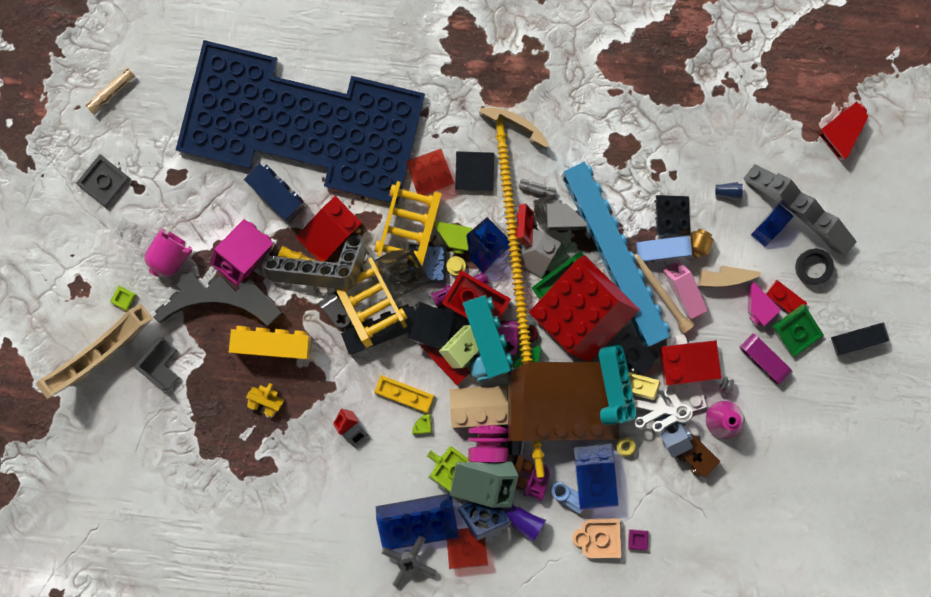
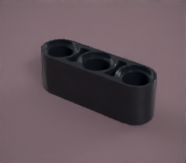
M884 322L831 337L836 356L890 341Z

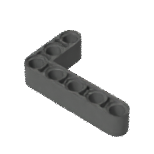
M353 234L347 238L338 263L270 256L263 261V267L268 279L273 282L348 290L356 284L367 250L362 236Z

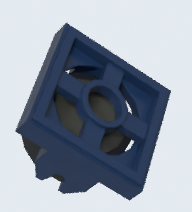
M469 502L458 507V512L467 524L470 534L477 541L481 539L490 542L492 537L497 539L502 529L511 526V521L502 507L491 509L475 502Z

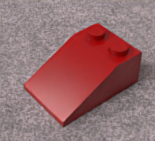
M335 195L301 230L296 238L318 261L326 262L346 242L347 238L355 234L363 224Z
M461 270L442 304L468 319L463 302L487 295L488 298H492L495 307L492 309L493 315L498 316L500 320L511 298Z
M717 340L659 347L663 383L666 386L722 378Z

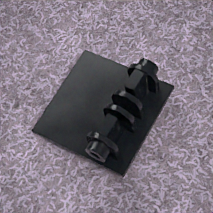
M656 195L654 203L656 205L655 214L657 215L655 217V220H657L655 229L657 235L690 234L689 196Z

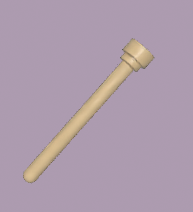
M637 254L634 255L636 265L641 269L644 276L677 319L678 328L681 333L690 330L695 325L693 321L683 316L642 258Z

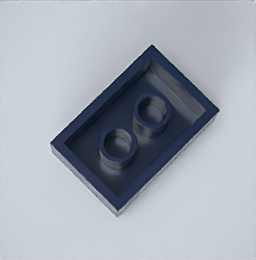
M259 163L244 178V181L290 224L305 209L302 204L304 200L295 191L290 193L288 191L290 189L289 185L281 178L277 180L275 178L277 174L267 164L263 167Z

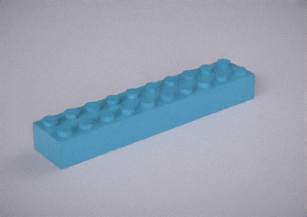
M584 161L565 170L561 177L581 218L587 222L586 228L612 282L640 309L631 321L642 344L645 347H649L670 337L668 334L671 332L666 321H662L660 317L662 312L658 304L654 305L651 299L653 293L649 286H645L643 282L645 277L641 269L637 270L634 264L636 262L632 251L628 252L626 245H628L624 234L620 235L618 231L619 223L615 216L611 217L609 213L611 207L606 199L603 200L601 196L603 191L598 182L595 183L592 178L594 172L591 166L586 165Z

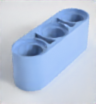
M691 236L636 243L637 255L644 262L693 256Z

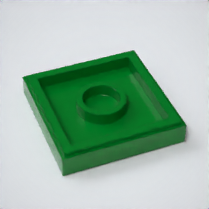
M804 304L772 326L793 358L824 336Z

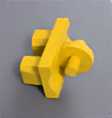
M269 383L267 387L260 385L259 389L252 387L246 396L248 398V408L257 410L260 404L265 405L264 414L273 417L281 408L284 399L277 397L278 392L272 390V383Z

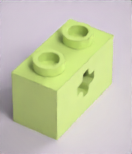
M464 325L439 351L452 368H465L471 362L470 359L474 355L479 354L470 325Z

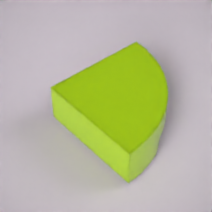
M430 414L423 415L415 422L412 434L432 433Z

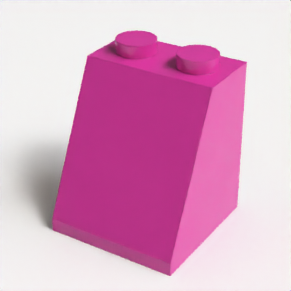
M243 219L214 249L210 265L238 287L271 251L273 242L267 234H262L255 224Z

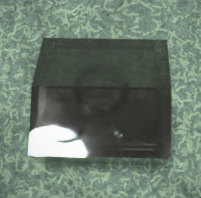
M412 249L390 251L374 260L395 299L430 281Z

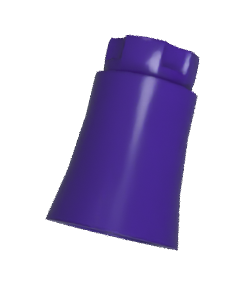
M513 504L505 512L511 521V527L524 535L532 543L546 522V519L535 516L519 506L517 508Z

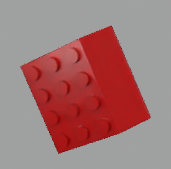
M583 255L570 266L529 313L570 354L590 362L599 353L600 349L605 347L640 309L587 256Z

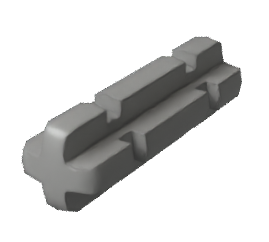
M526 179L520 180L519 189L525 191L527 189L529 192L542 196L546 195L549 198L555 197L556 188L549 186L548 188L540 183L529 182Z

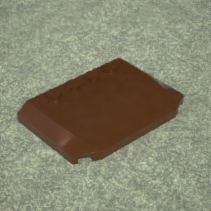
M525 362L518 368L509 371L508 441L619 439V424L604 425L600 419L601 409L609 406L600 362Z

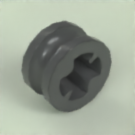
M725 376L718 392H725V395L728 396L734 385V380H728V377Z

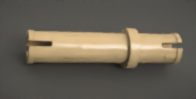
M127 67L103 90H99L97 95L85 106L94 114L105 103L108 104L109 100L136 76Z

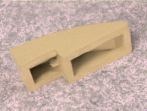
M721 266L719 273L702 270L699 273L698 287L716 288L733 286L759 277L761 272Z

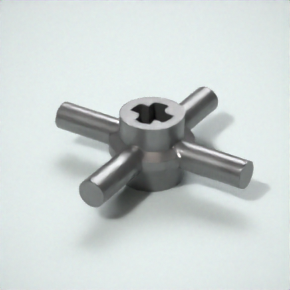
M419 536L413 548L405 550L401 554L389 548H383L381 554L396 560L400 569L393 582V586L396 588L400 587L407 574H413L417 570L429 576H435L437 570L422 564L418 555L426 540L424 537Z

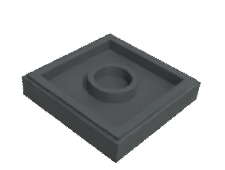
M99 154L76 184L107 208L131 178Z

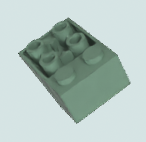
M456 462L450 496L492 508L511 507L518 481L517 471L512 462Z

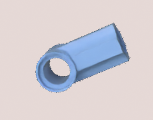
M556 481L551 485L550 492L555 499L579 514L584 510L589 501L587 498L567 486L564 482ZM558 486H563L565 489L564 493L560 496L556 495L555 489Z

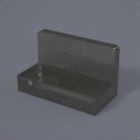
M556 194L533 201L532 208L538 225L546 223L547 216L544 207L550 204V201L556 200Z

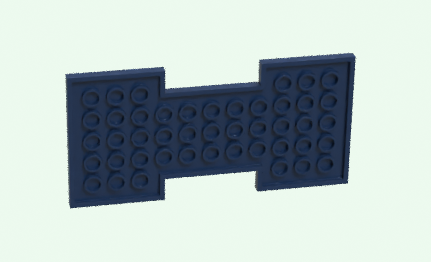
M203 40L176 151L251 169L255 151L328 168L324 187L391 203L392 196H389L391 186H396L397 181L401 182L399 189L403 187L425 93L355 76L350 78L347 94L275 77L277 57ZM397 196L395 204L397 205L399 204L400 200L399 196Z

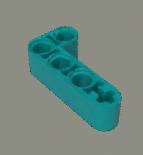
M620 345L603 347L599 351V359L609 406L601 409L600 419L604 425L625 423L635 419L636 408L624 349Z

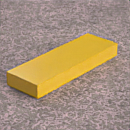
M383 375L380 376L374 391L376 394L428 413L435 396Z

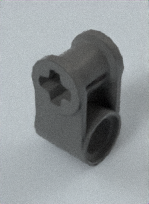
M334 292L319 303V306L337 327L344 329L351 326L352 321L343 303ZM340 316H347L345 324L338 323L340 322Z

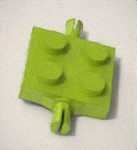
M451 445L441 456L430 450L426 457L434 461L435 465L428 478L450 494L456 462L470 461Z

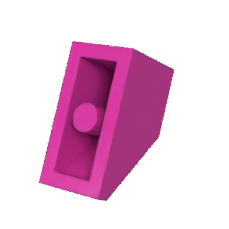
M753 282L748 286V314L751 316L749 319L756 326H765L781 309Z

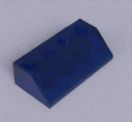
M449 493L375 506L382 548L386 547L392 550L414 546L419 536L426 539L424 544L459 538L453 498Z

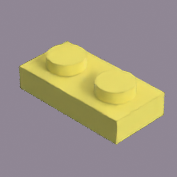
M628 372L633 395L654 401L661 384L660 381Z

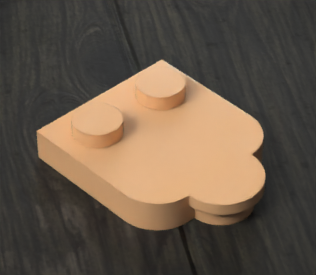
M620 518L585 520L581 529H577L573 533L572 541L574 545L582 548L583 554L588 558H621Z

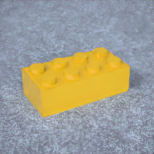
M236 326V330L231 329L229 353L311 359L313 337L308 336V332L294 331V334H289L288 330L275 329V333H272L268 328L256 327V331H251V327Z

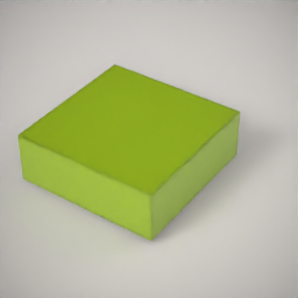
M119 285L110 303L128 311L137 294Z

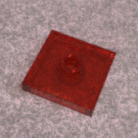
M468 528L446 530L449 570L488 566L485 540L480 539L477 541L470 534Z

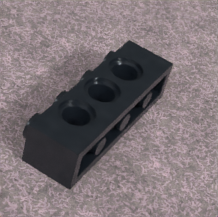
M408 304L398 307V309L402 308L407 316V319L404 320L407 327H395L394 324L386 327L385 333L373 334V337L370 338L373 345L368 348L409 333L415 314L414 307H409ZM391 311L380 314L381 318L374 321L373 318H369L362 322L364 327L368 326L370 328L396 313L391 314ZM354 325L344 328L345 332L341 333L349 355L368 349L358 339V333Z

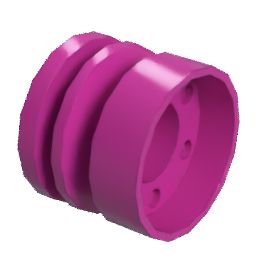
M480 425L468 428V433H477V437L468 438V441L477 443L476 447L468 448V461H509V448L500 447L501 442L508 441L507 437H500V433H508V428L498 425Z

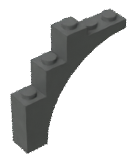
M756 164L743 178L746 183L770 196L795 214L816 232L832 250L846 256L857 242L838 217L824 211L815 198L801 192L791 179L779 173L776 175Z
M186 272L178 279L177 287L181 291H176L169 298L171 301L166 305L162 304L158 307L153 318L158 323H163L173 314L187 307L203 303H224L243 308L257 316L267 326H271L283 312L251 279L242 281L238 285L239 290L236 291L223 276L213 277L208 282L209 286L206 287L194 273Z

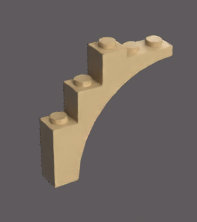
M142 304L128 310L119 321L90 346L52 373L38 380L36 383L37 387L49 399L66 388L73 387L85 380L96 367L107 362L118 349L132 342L153 319Z

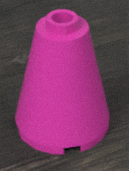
M718 401L707 410L706 427L715 437L729 439L741 431L744 424V416L741 409L735 403Z

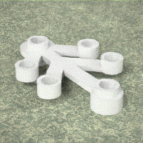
M673 387L666 388L664 394L667 400H671L674 407H669L665 404L659 394V390L654 400L655 403L634 398L635 408L652 411L643 417L635 419L634 424L638 430H644L647 427V423L664 414L671 415L663 421L654 422L653 430L656 434L664 433L665 428L675 422L686 423L690 421L693 411L690 406L681 404ZM669 392H674L671 396L667 395ZM657 426H662L661 429H656Z

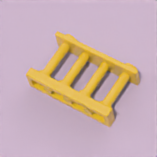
M397 181L396 186H391L389 196H392L391 205L381 241L377 240L374 252H378L376 257H381V253L385 252L411 259V262H415L413 267L421 269L442 193L434 191L433 196H424L399 189L401 182ZM397 196L426 204L429 207L428 214L424 213V215L394 207ZM396 215L421 222V225H425L423 233L419 232L418 234L389 226L391 216ZM387 233L416 241L419 244L418 251L414 250V252L385 245Z
M372 258L368 259L372 268L359 274L356 284L375 274L380 283L354 297L352 295L348 296L347 291L349 289H336L366 348L373 345L370 339L373 337V334L400 320L403 327H407L404 321L407 319L402 308L398 309L381 276L383 270L378 262L374 263ZM384 289L388 297L387 299L362 312H356L354 307L357 306V303ZM392 305L396 314L370 328L363 326L362 322L366 318Z

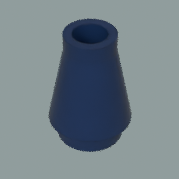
M738 182L716 184L715 196L736 201L737 199H742L743 184Z

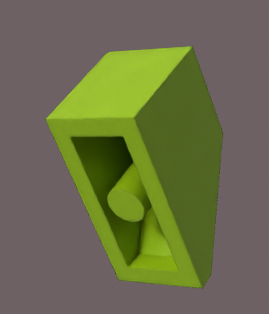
M434 221L435 229L449 249H453V253L464 254V251L468 252L472 233L471 227Z

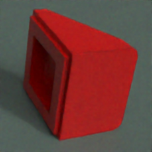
M341 408L333 425L338 434L342 435L356 425L359 420L353 411Z

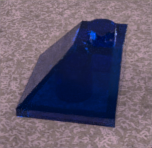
M488 217L466 235L470 260L483 273L510 248L508 246L510 241H507L508 237Z

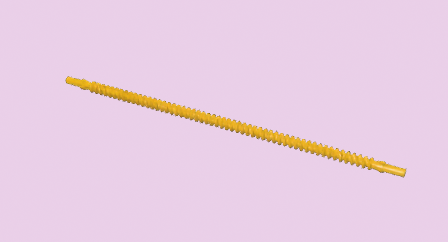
M499 116L496 121L497 134L495 137L498 141L497 149H499L497 154H500L498 157L500 160L499 165H501L499 170L502 171L500 173V176H502L500 181H503L501 186L504 187L502 189V192H504L502 197L505 198L503 200V203H505L504 208H506L504 213L507 214L505 217L507 222L505 224L508 225L506 230L509 231L507 233L509 236L507 241H510L508 244L510 247L509 252H511L509 257L512 258L510 260V263H512L510 268L513 269L511 274L514 275L512 277L514 279L512 284L515 285L513 290L516 291L514 293V296H516L514 301L517 302L515 307L518 308L516 310L518 313L516 318H519V321H517L519 326L517 328L520 329L518 334L521 335L519 338L521 343L519 345L522 346L520 351L523 352L521 354V357H523L521 362L525 363L533 361L530 358L532 356V353H530L532 348L529 347L531 342L528 341L531 337L528 336L530 331H527V328H529L527 322L529 321L526 320L528 315L525 314L527 311L525 306L527 304L524 303L526 298L523 297L525 295V292H523L525 287H522L524 281L521 280L523 278L521 276L523 271L520 270L522 267L520 262L522 260L519 259L521 254L518 253L520 251V248H518L520 243H517L516 238L517 226L515 224L517 221L514 220L516 218V215H514L516 210H513L515 207L513 202L515 200L512 199L514 194L511 193L513 191V188H511L513 183L510 182L512 178L509 176L511 175V172H509L511 167L508 166L510 164V161H508L509 156L507 155L509 151L506 150L508 148V145H506L507 134L504 132L503 117ZM533 441V444H531L534 449L532 458H535L537 478L544 477L542 459L544 453L541 449L543 443Z

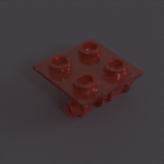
M442 149L405 161L417 194L426 195L455 184Z

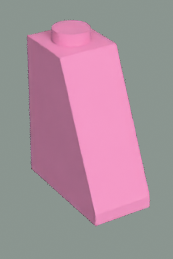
M680 261L662 269L684 313L690 319L698 318L708 311L691 271Z

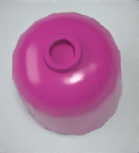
M161 228L144 255L145 263L150 268L148 271L156 277H159V275L164 277L173 276L192 253L193 248L191 246L187 248L183 245L185 243L183 239L170 231L166 234L165 229Z

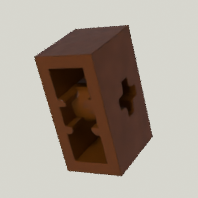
M691 434L693 440L690 442L693 448L676 457L683 464L687 462L691 466L689 470L695 476L699 477L701 475L705 478L721 461ZM693 453H696V454L699 453V455H698V457L700 458L699 461L693 460V458H694V456L692 455Z

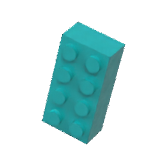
M483 295L463 302L488 378L511 371V366L514 364L510 353H506L505 347L507 342L504 334L500 335L498 328H501L498 316L493 315L492 309L495 307L492 298Z

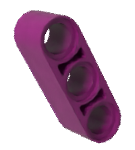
M754 333L739 347L779 386L793 373L792 369Z

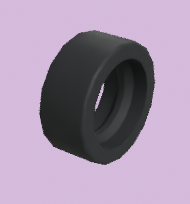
M822 249L806 250L796 260V274L805 284H822L829 280L833 274V259L829 253ZM810 256H819L825 262V272L819 278H811L804 272V262Z

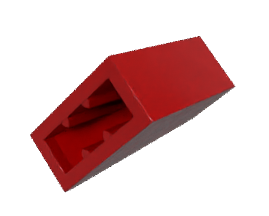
M856 101L817 132L840 162L849 156L869 117L867 109Z

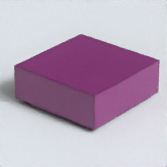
M629 529L628 549L648 550L649 531Z

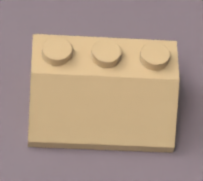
M507 385L449 389L452 428L508 424Z

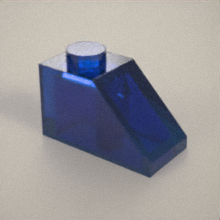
M778 204L774 206L750 235L766 247L794 216L782 205Z

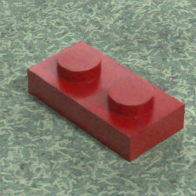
M527 204L519 205V213H517L518 227L516 238L525 247L532 246L534 212Z
M775 280L765 293L788 314L802 304L805 306L807 304L806 301L778 280Z

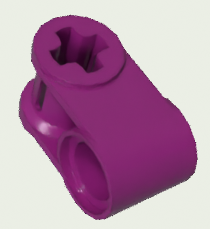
M500 321L501 328H499L500 335L504 334L507 344L514 347V350H511L510 353L513 357L518 348L517 321Z
M543 464V468L547 472L542 478H537L536 466L533 467L523 493L524 497L530 496L542 502L550 477L547 465Z

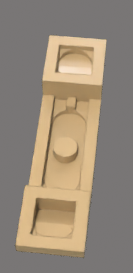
M480 109L479 115L496 123L498 117L502 116L504 120L531 133V143L545 150L548 148L549 144L543 134L525 118L503 109Z

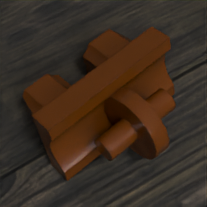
M515 455L513 462L518 474L516 489L525 490L528 480L519 478L520 471L530 473L533 463L520 455Z

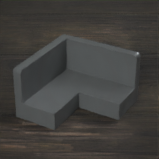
M159 337L136 363L134 368L161 391L168 392L179 379V376L166 366V363L177 352V349L164 338Z

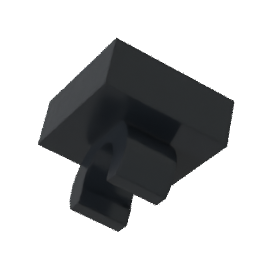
M357 423L345 432L343 436L355 447L369 434Z

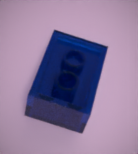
M612 444L574 447L573 459L580 510L619 506Z

